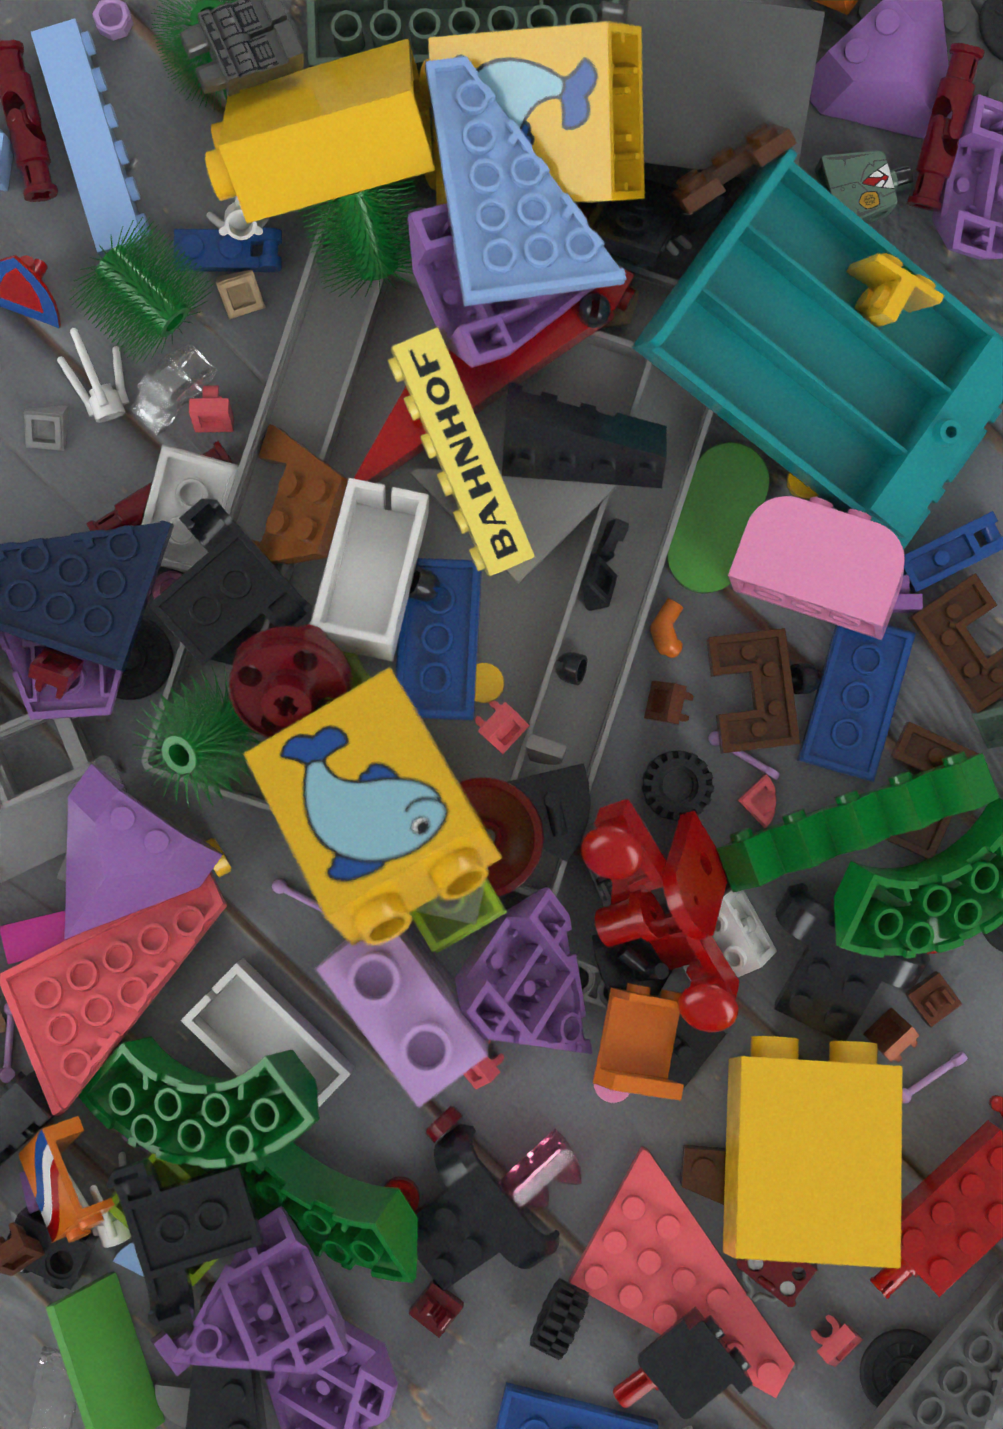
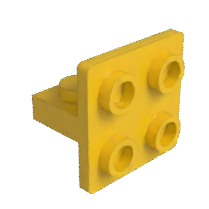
M878 253L852 263L846 271L870 287V289H866L856 302L855 309L875 327L896 322L902 309L907 312H913L938 305L942 302L944 295L935 289L936 285L933 281L925 276L913 275L902 268L903 263L888 253Z

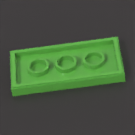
M116 1272L107 1273L46 1306L85 1429H155L165 1422L163 1413L156 1400L155 1388Z

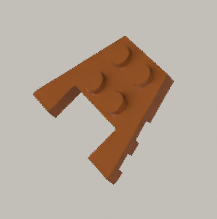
M269 424L258 458L286 467L279 481L278 492L271 513L267 518L262 540L260 542L252 541L272 564L284 563L289 565L327 558L348 478L324 460L315 456L308 448L291 438L285 431Z

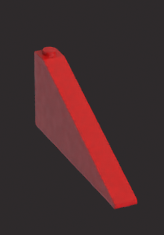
M625 270L626 280L624 284L595 288L590 292L604 295L610 303V316L604 325L613 320L618 309L625 312L636 293V290L631 288L634 274ZM592 300L590 318L598 317L600 301ZM580 301L507 357L471 367L447 348L475 415L508 393V382L521 384L601 328H590L580 321L578 316ZM406 386L353 479L378 483L425 450L420 436L426 434L420 418L414 421L411 418L404 401L405 397L410 396Z

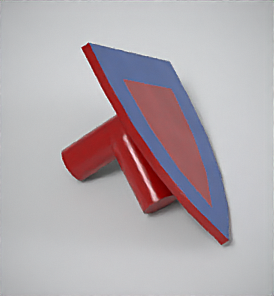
M14 255L1 259L0 307L57 328L61 326L56 301L48 287L41 280L48 269L47 264L40 259L33 260L32 257L27 255L20 258Z

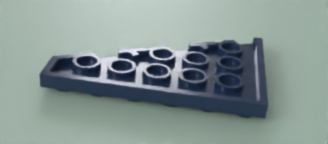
M160 521L159 523L138 526H122L110 530L101 529L73 533L68 536L47 539H31L20 543L0 544V631L125 672L174 525L167 521Z

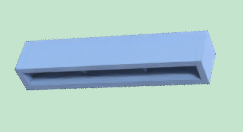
M74 18L31 31V35L97 253L103 258L106 255L104 251L108 253L111 250V235L113 248L118 244L120 233L119 245L122 244V237L124 240L126 236L124 245L136 226L137 228L132 238L145 222L146 224L140 234L149 226L145 213L139 214L135 201L141 199L134 177H127L124 164H128L130 161L123 141H116L113 128L119 127L113 106L111 103L105 104L102 92L107 91L108 88L101 68H94L91 56L97 54L89 30L83 32Z

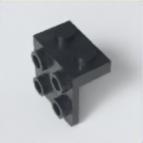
M696 1306L641 1351L637 1358L640 1367L683 1419L693 1417L731 1384L740 1394L753 1385L747 1372L751 1365L736 1346L732 1350L729 1349L722 1340L726 1334L711 1315L705 1319Z

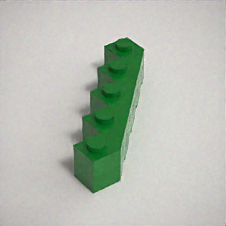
M965 751L957 752L942 758L943 765L912 775L911 770L889 777L888 781L890 784L862 794H858L857 790L840 794L834 797L836 803L809 813H805L804 809L790 812L782 816L783 822L754 833L751 828H746L730 834L731 842L717 848L733 893L760 887L784 874L816 867L838 855L869 848L891 836L923 829L944 817L976 810L998 799L999 795L983 753L966 757Z

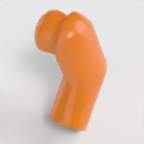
M669 598L666 599L651 623L650 633L655 649L661 655L674 658L681 653L683 647L682 641L678 640L673 626L683 607Z

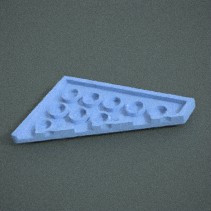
M465 56L426 61L425 72L464 306L624 284L626 280L625 270L618 267L604 248L603 240L597 232L590 229L586 217L569 194L564 193L550 175L549 167L542 158L536 156L533 152L532 144L513 119L510 120L495 100V94L487 84L480 80L478 71Z

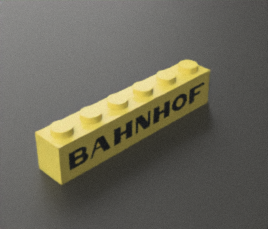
M434 328L392 346L391 352L393 357L387 360L396 382L398 383L402 380L405 382L410 396L404 398L405 404L413 421L420 418L426 434L420 436L429 459L435 456L438 459L442 472L436 474L445 496L447 497L452 494L458 510L453 511V516L461 534L466 532L470 534L475 547L468 550L477 571L485 569L487 576H492L534 558L533 550L439 328Z

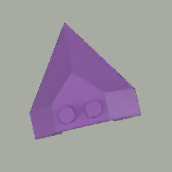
M882 0L816 63L810 103L823 116L857 122L860 125L924 139L940 79L946 76L949 66L942 1ZM951 111V113H950L946 118H950V119H951V117H952V111Z
M92 763L68 796L65 939L199 888L223 854L192 832L187 835L126 793L123 790L125 787L123 784Z
M542 888L506 910L507 913L493 920L455 976L460 1010L483 1039L593 1054L590 1039L584 1038L581 1018L586 1016L577 956L576 954H570L567 931L572 930L570 915L550 888Z
M282 1206L258 1220L264 1238L263 1244L237 1252L230 1265H225L193 1322L195 1328L183 1348L179 1347L172 1363L312 1375L348 1353L345 1322L314 1252Z
M344 1320L347 1354L312 1375L269 1371V1376L265 1380L280 1428L368 1429L384 1422L390 1415L398 1386L385 1343Z

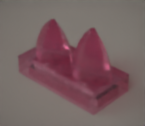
M554 1129L498 1183L519 1209L523 1206L532 1208L548 1207L549 1189L547 1184L553 1179L563 1184L579 1185L582 1178L581 1167L566 1139Z

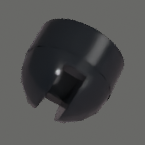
M590 293L584 296L578 307L580 321L590 328L603 326L608 321L611 312L608 299L599 293ZM592 300L600 301L597 318L589 317L592 309Z
M417 567L408 597L417 601H432L438 595V592L433 588L440 587L437 575L427 569Z
M575 652L562 654L557 661L563 663L562 668H555L558 677L566 683L580 685L587 669V656Z
M797 663L790 666L794 694H809L819 687L821 679L818 678L817 674L819 670L814 665Z

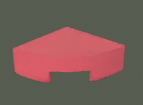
M764 774L737 799L764 829L771 823L776 809L775 786L767 774Z

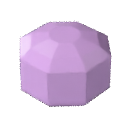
M101 0L92 14L99 33L113 41L127 37L134 24L127 4L121 0Z

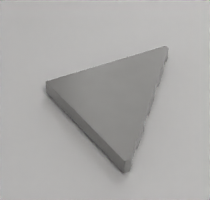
M415 469L411 476L454 518L453 511L458 510V506L452 494L447 497L445 496L436 475L442 472V469ZM499 470L535 555L534 558L508 568L505 571L519 584L618 485L502 476V470Z

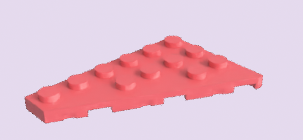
M212 872L209 873L202 885L197 889L77 934L0 973L1 989L53 1116H59L67 1111L227 907Z
M641 1146L571 1274L569 1283L589 1292L590 1296L661 1335L696 1306L705 1319L711 1315L726 1334L722 1340L729 1349L732 1350L736 1346L750 1363L751 1367L747 1372L753 1386L777 1398L795 1364L792 1357L779 1341L751 1298L747 1296V1292L730 1270L719 1251L701 1228L699 1222L652 1157L650 1151Z

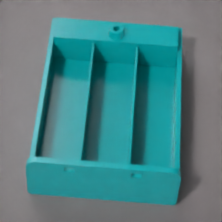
M790 148L763 167H759L634 342L632 348L820 497L832 503L834 508L848 513L849 509L865 512L872 517L871 521L882 524L890 529L897 536L904 550L931 511L927 508L931 502L937 503L946 491L942 488L943 484L951 483L988 432L984 429L987 422L990 424L994 423L1002 412L999 405L1003 403V337L794 163L798 153L793 148ZM878 253H888L898 258L903 263L902 268L913 275L925 276L933 281L936 285L935 289L942 293L944 298L938 305L917 311L907 312L902 309L896 322L875 327L855 309L856 302L866 289H870V287L846 271L852 263Z

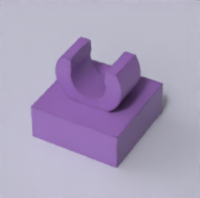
M903 575L902 587L892 613L918 612L923 609L922 594H909V575Z
M187 1327L180 1331L172 1340L164 1330L150 1340L176 1376L180 1375L190 1366L188 1364L172 1363L179 1347L183 1348L192 1333Z

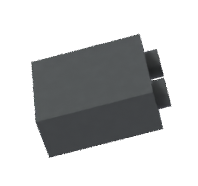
M619 0V3L601 1L596 23L614 22L641 26L644 163L705 170L713 165L710 159L715 154L729 146L735 150L747 142L745 135L763 123H767L768 127L775 124L790 129L797 142L791 148L798 153L794 160V163L798 165L825 12L741 0ZM753 164L740 174L754 176L760 166Z

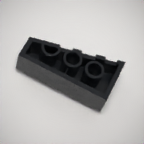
M508 382L502 476L662 488L667 459V426L618 412L614 416H610L597 411L596 406L581 402L579 407L557 401L558 395L543 391L540 396L522 391V385Z
M21 1071L4 1086L7 1092L0 1097V1166L54 1117L35 1071L27 1076Z
M216 1281L209 1282L200 1298L199 1312ZM193 1365L186 1429H267L260 1371Z

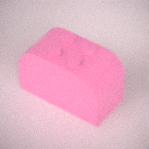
M782 496L770 499L760 505L749 518L728 574L733 590L882 640L903 582L904 551L897 536L882 524L871 521L872 517L865 512L855 509H849L848 513L832 509V503L817 497H810V500L807 501L797 497Z

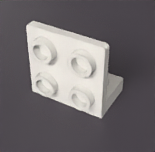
M731 887L726 889L714 936L712 937L738 978L761 968L777 950L744 890L733 893ZM689 965L682 966V967L684 968L685 972H686V969H687V967H688Z

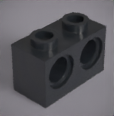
M26 1206L18 1213L14 1223L21 1225L25 1229L26 1234L40 1241L44 1255L19 1272H32L43 1277V1281L50 1287L71 1290L81 1278L99 1236H94L91 1232L87 1236L68 1243L66 1237L52 1243L40 1210L29 1214ZM10 1231V1233H9V1235H8L6 1241L11 1238V1231ZM58 1251L70 1253L74 1264L71 1266L64 1265L58 1258Z

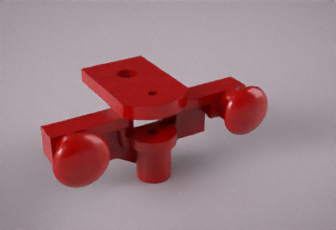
M628 798L600 807L594 822L596 828L584 837L581 845V854L585 864L597 875L612 881L611 905L599 908L595 913V927L600 940L607 947H612L642 938L652 945L662 963L666 964L669 970L689 965L686 973L691 980L690 987L681 993L678 1000L681 1016L689 1025L701 1031L719 1032L729 1028L734 1024L738 1016L736 997L740 981L712 937L714 936L728 880L715 844L695 811L680 815L666 861ZM663 887L671 913H664L652 890Z

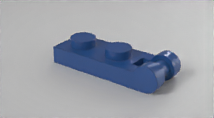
M263 228L261 235L253 234V236L246 240L234 239L229 234L222 236L219 234V229H174V246L177 244L174 253L180 249L175 259L186 251L180 261L187 256L189 257L183 264L184 266L193 259L188 267L189 269L195 263H198L193 271L197 270L200 266L202 267L199 271L243 272L253 270V272H279L282 270V258L278 256V245L282 244V230ZM253 246H263V255L253 256Z
M994 511L905 554L903 575H909V588L912 593H916L1003 550V536H1001L995 524L998 522ZM980 530L987 542L982 547L979 546L974 536V533Z

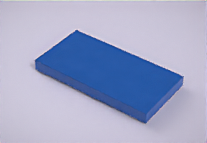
M418 558L416 568L421 567L437 575L440 587L433 588L438 592V595L432 601L423 602L408 597L397 641L395 676L422 719L474 721L482 570L477 571L473 560Z
M835 625L820 678L821 683L817 688L797 761L874 782L916 633L888 625L883 639L880 640Z
M506 1382L495 1429H658L659 1424L658 1420Z

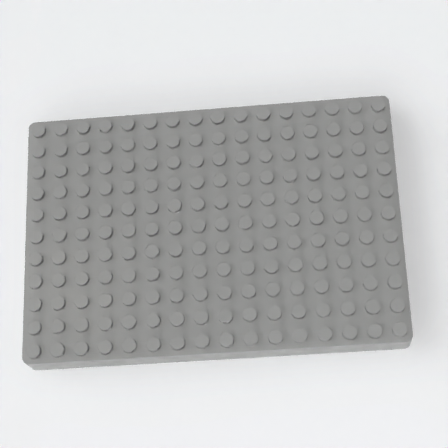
M399 191V192L396 193V194H402V193H406V192ZM406 194V195H404V196H402V197H400V198H397V199H395V200L405 199V198H409V197H411V196L414 197V196H416V195ZM419 196L398 204L418 202L407 205L400 210L411 209L418 205L422 206L401 215L437 206V202ZM327 228L317 229L316 233L324 231ZM329 233L315 235V239H319L318 237H324ZM331 238L321 239L318 242L314 241L313 245L321 244ZM333 243L311 248L225 506V511L251 540L259 542L262 540L266 521L271 513L278 492L279 481L286 467L258 458L269 424L285 431L291 438L308 448L311 453L324 460L346 478L355 477L406 386L404 380L396 382L387 360L393 357L391 352L392 346L437 328L414 274L395 271L394 273L401 278L391 274L387 277L391 283L386 278L380 279L381 294L379 280L373 281L371 288H369L371 281H366L357 291L356 288L360 282L356 285L354 284L361 277L351 282L347 287L343 286L347 280L332 287L329 285L337 283L348 276L341 277L336 281L331 280L327 282L326 280L333 279L344 273L333 274L325 278L322 277L325 276L323 274L334 273L341 268H335L329 272H322L321 270L330 269L328 267H335L340 263H334L331 266L326 265L322 268L318 266L325 265L322 263L333 262L338 258L333 260L327 259L322 263L318 262V260L321 261L320 259L329 258V256H333L336 253L317 258L314 256L325 254L323 252H330L334 248L325 251L321 250L317 253L313 251L320 250L319 248H325ZM614 260L618 266L634 274L632 287L639 290V297L631 323L629 325L600 328L519 384L523 386L522 391L540 396L543 391L558 395L557 401L579 407L581 402L596 406V410L603 414L614 416L618 412L667 426L666 466L662 488L618 485L519 584L505 570L492 576H487L485 569L482 570L477 664L489 663L500 670L504 677L505 685L502 694L495 701L500 705L506 702L530 726L502 755L478 732L480 727L475 722L477 715L484 721H487L494 714L495 710L489 703L475 701L474 721L423 719L458 782L479 777L496 778L507 782L584 763L589 790L591 791L713 415L712 410L632 348L634 342L679 280ZM412 263L401 264V265H403V266H412ZM397 268V270L407 271V272H412V273H413V271H411V270H407V269H404V268ZM507 393L475 415L498 470H502ZM424 450L376 483L385 485V509L392 511L391 492L393 487L429 495V515L418 558L472 560L468 549L475 546L468 532L461 534L455 519L411 476L415 469H441L436 456L429 459ZM618 518L629 523L630 527L623 542L618 541L614 551L615 556L610 561L605 562L618 575L609 607L588 611L585 608L582 585L591 554L597 551L607 522ZM328 556L324 559L289 565L284 563L273 564L295 590L312 606L313 617ZM261 614L247 627V629L258 631V633L275 628L264 614ZM180 642L163 696L174 704L171 687L178 695L185 699L181 682L195 693L191 676L206 691L202 672L216 694L213 667L224 698V665L226 680L228 675L227 687L232 665L209 660L202 666ZM397 646L393 661L358 654L371 678L388 668H391L396 675ZM575 652L587 656L586 673L583 681L578 686L566 683L556 673L555 668H562L563 663L557 660L564 653ZM161 699L159 708L166 712L164 704ZM156 714L155 718L161 721L158 714ZM153 723L152 728L160 731L159 728ZM152 731L150 732L149 738L163 741ZM249 733L260 742L269 739L262 735ZM534 734L565 744L567 751L562 763L547 765L530 761L525 748L529 736ZM152 740L147 741L146 747L162 749V746H156L160 744L153 743L154 741ZM251 742L255 747L259 745L254 742ZM145 749L142 758L162 754V751L150 752L157 750ZM164 758L142 759L143 767L149 770V772H158V775H162L169 767L167 766L159 771L167 765L166 762L155 768L152 767L163 761ZM247 761L246 764L252 779L237 768L242 785L228 776L233 793L218 782L222 796L272 812ZM169 768L162 776L169 778L173 769L167 774L171 769ZM174 772L172 779H174L177 772ZM190 772V776L194 785L192 773ZM181 774V777H180V781H179V782H182V783H183V781H184V774H183V775ZM189 778L188 785L192 786L191 780ZM208 785L209 791H210V792H213V793H216V792ZM487 829V833L489 834L491 840L494 842V832L490 829ZM543 849L535 871L525 883L513 891L531 896L542 888H550L556 896L567 862Z

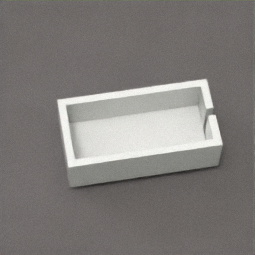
M349 478L311 625L318 626L324 630L328 639L341 651L393 661L429 515V495L393 487L391 492L392 511L385 509V485Z
M244 958L238 961L181 1020L237 1076L250 1070L267 1055L293 1049L317 1081L319 1107L351 1075L355 1067Z

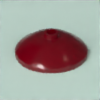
M488 777L471 778L461 781L459 784L486 830L490 829L495 834L493 843L502 858L486 867L488 871L487 879L497 896L505 895L525 883L539 863L544 843L541 818L529 797L519 788L506 781Z

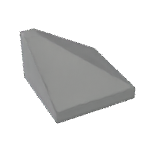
M60 405L25 409L26 448L64 451L66 449L69 406Z

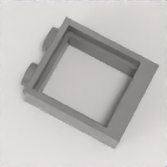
M26 714L0 725V741L52 719L30 720L29 715ZM79 717L54 719L74 770L21 793L0 745V804L3 803L4 808H16L78 782L92 763L99 768Z

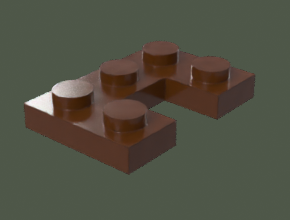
M763 123L745 135L747 142L735 150L729 146L715 154L710 159L713 165L701 173L695 169L676 181L678 188L671 192L678 207L692 214L724 193L726 190L723 184L753 164L763 167L796 145L797 142L790 129L775 124L768 127L767 123Z
M976 573L923 607L922 610L908 617L973 714L979 713L1003 696V647L989 657H986L966 628V626L997 606V603Z
M785 628L706 638L711 677L749 673L754 708L751 711L716 715L720 753L800 744Z
M906 722L890 757L923 772L943 765L941 759L951 754L965 751L966 757L979 753L911 722ZM953 815L944 817L923 829L894 835L885 840L923 858H932L940 846Z

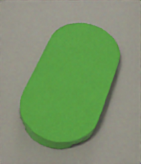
M734 442L718 444L708 449L697 461L666 557L670 571L674 575L673 577L682 587L689 591L708 594L722 590L731 584L728 574L749 518L765 502L769 489L768 469L761 456L746 445Z

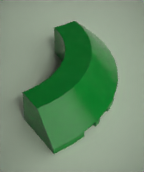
M998 798L988 803L977 821L959 840L932 858L916 864L895 868H876L850 861L834 896L836 945L855 953L884 958V956L915 958L916 954L932 951L942 953L963 946V941L981 932L987 934L1002 925L1003 799Z
M152 1036L123 1042L78 1095L89 1111L108 1130L114 1128L128 1139L127 1144L134 1148L140 1146L156 1154L155 1158L178 1165L185 1163L202 1166V1168L227 1167L265 1157L282 1149L303 1135L319 1120L317 1081L293 1049L265 1056L254 1067L236 1078H219L204 1075L180 1064L167 1054Z
M293 1142L265 1157L240 1164L258 1220L282 1206L314 1252V1255L320 1257L325 1252L329 1258L341 1263V1267L351 1270L354 1265L371 1269V1277L407 1283H413L416 1279L418 1217L399 1188L376 1186L343 1175L322 1164ZM226 1167L203 1169L208 1173L211 1169L217 1171Z

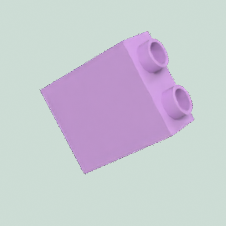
M412 921L404 932L385 943L369 945L363 940L353 946L346 939L317 966L316 970L418 1108L488 1056L489 1039H483L462 1014L455 979L436 953H432L424 937Z

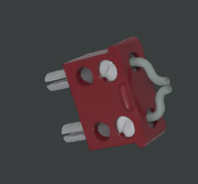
M736 1259L738 1268L743 1271L742 1279L749 1289L747 1293L749 1298L754 1302L760 1298L768 1302H775L779 1299L788 1307H795L797 1296L818 1270L817 1263ZM797 1267L803 1268L801 1272L793 1271ZM748 1276L773 1294V1296L763 1292L754 1294L755 1288L748 1279Z

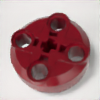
M308 624L300 627H275L255 634L239 646L230 673V698L236 713L248 727L260 735L271 738L351 691V668L342 651L328 639L324 630L318 626Z

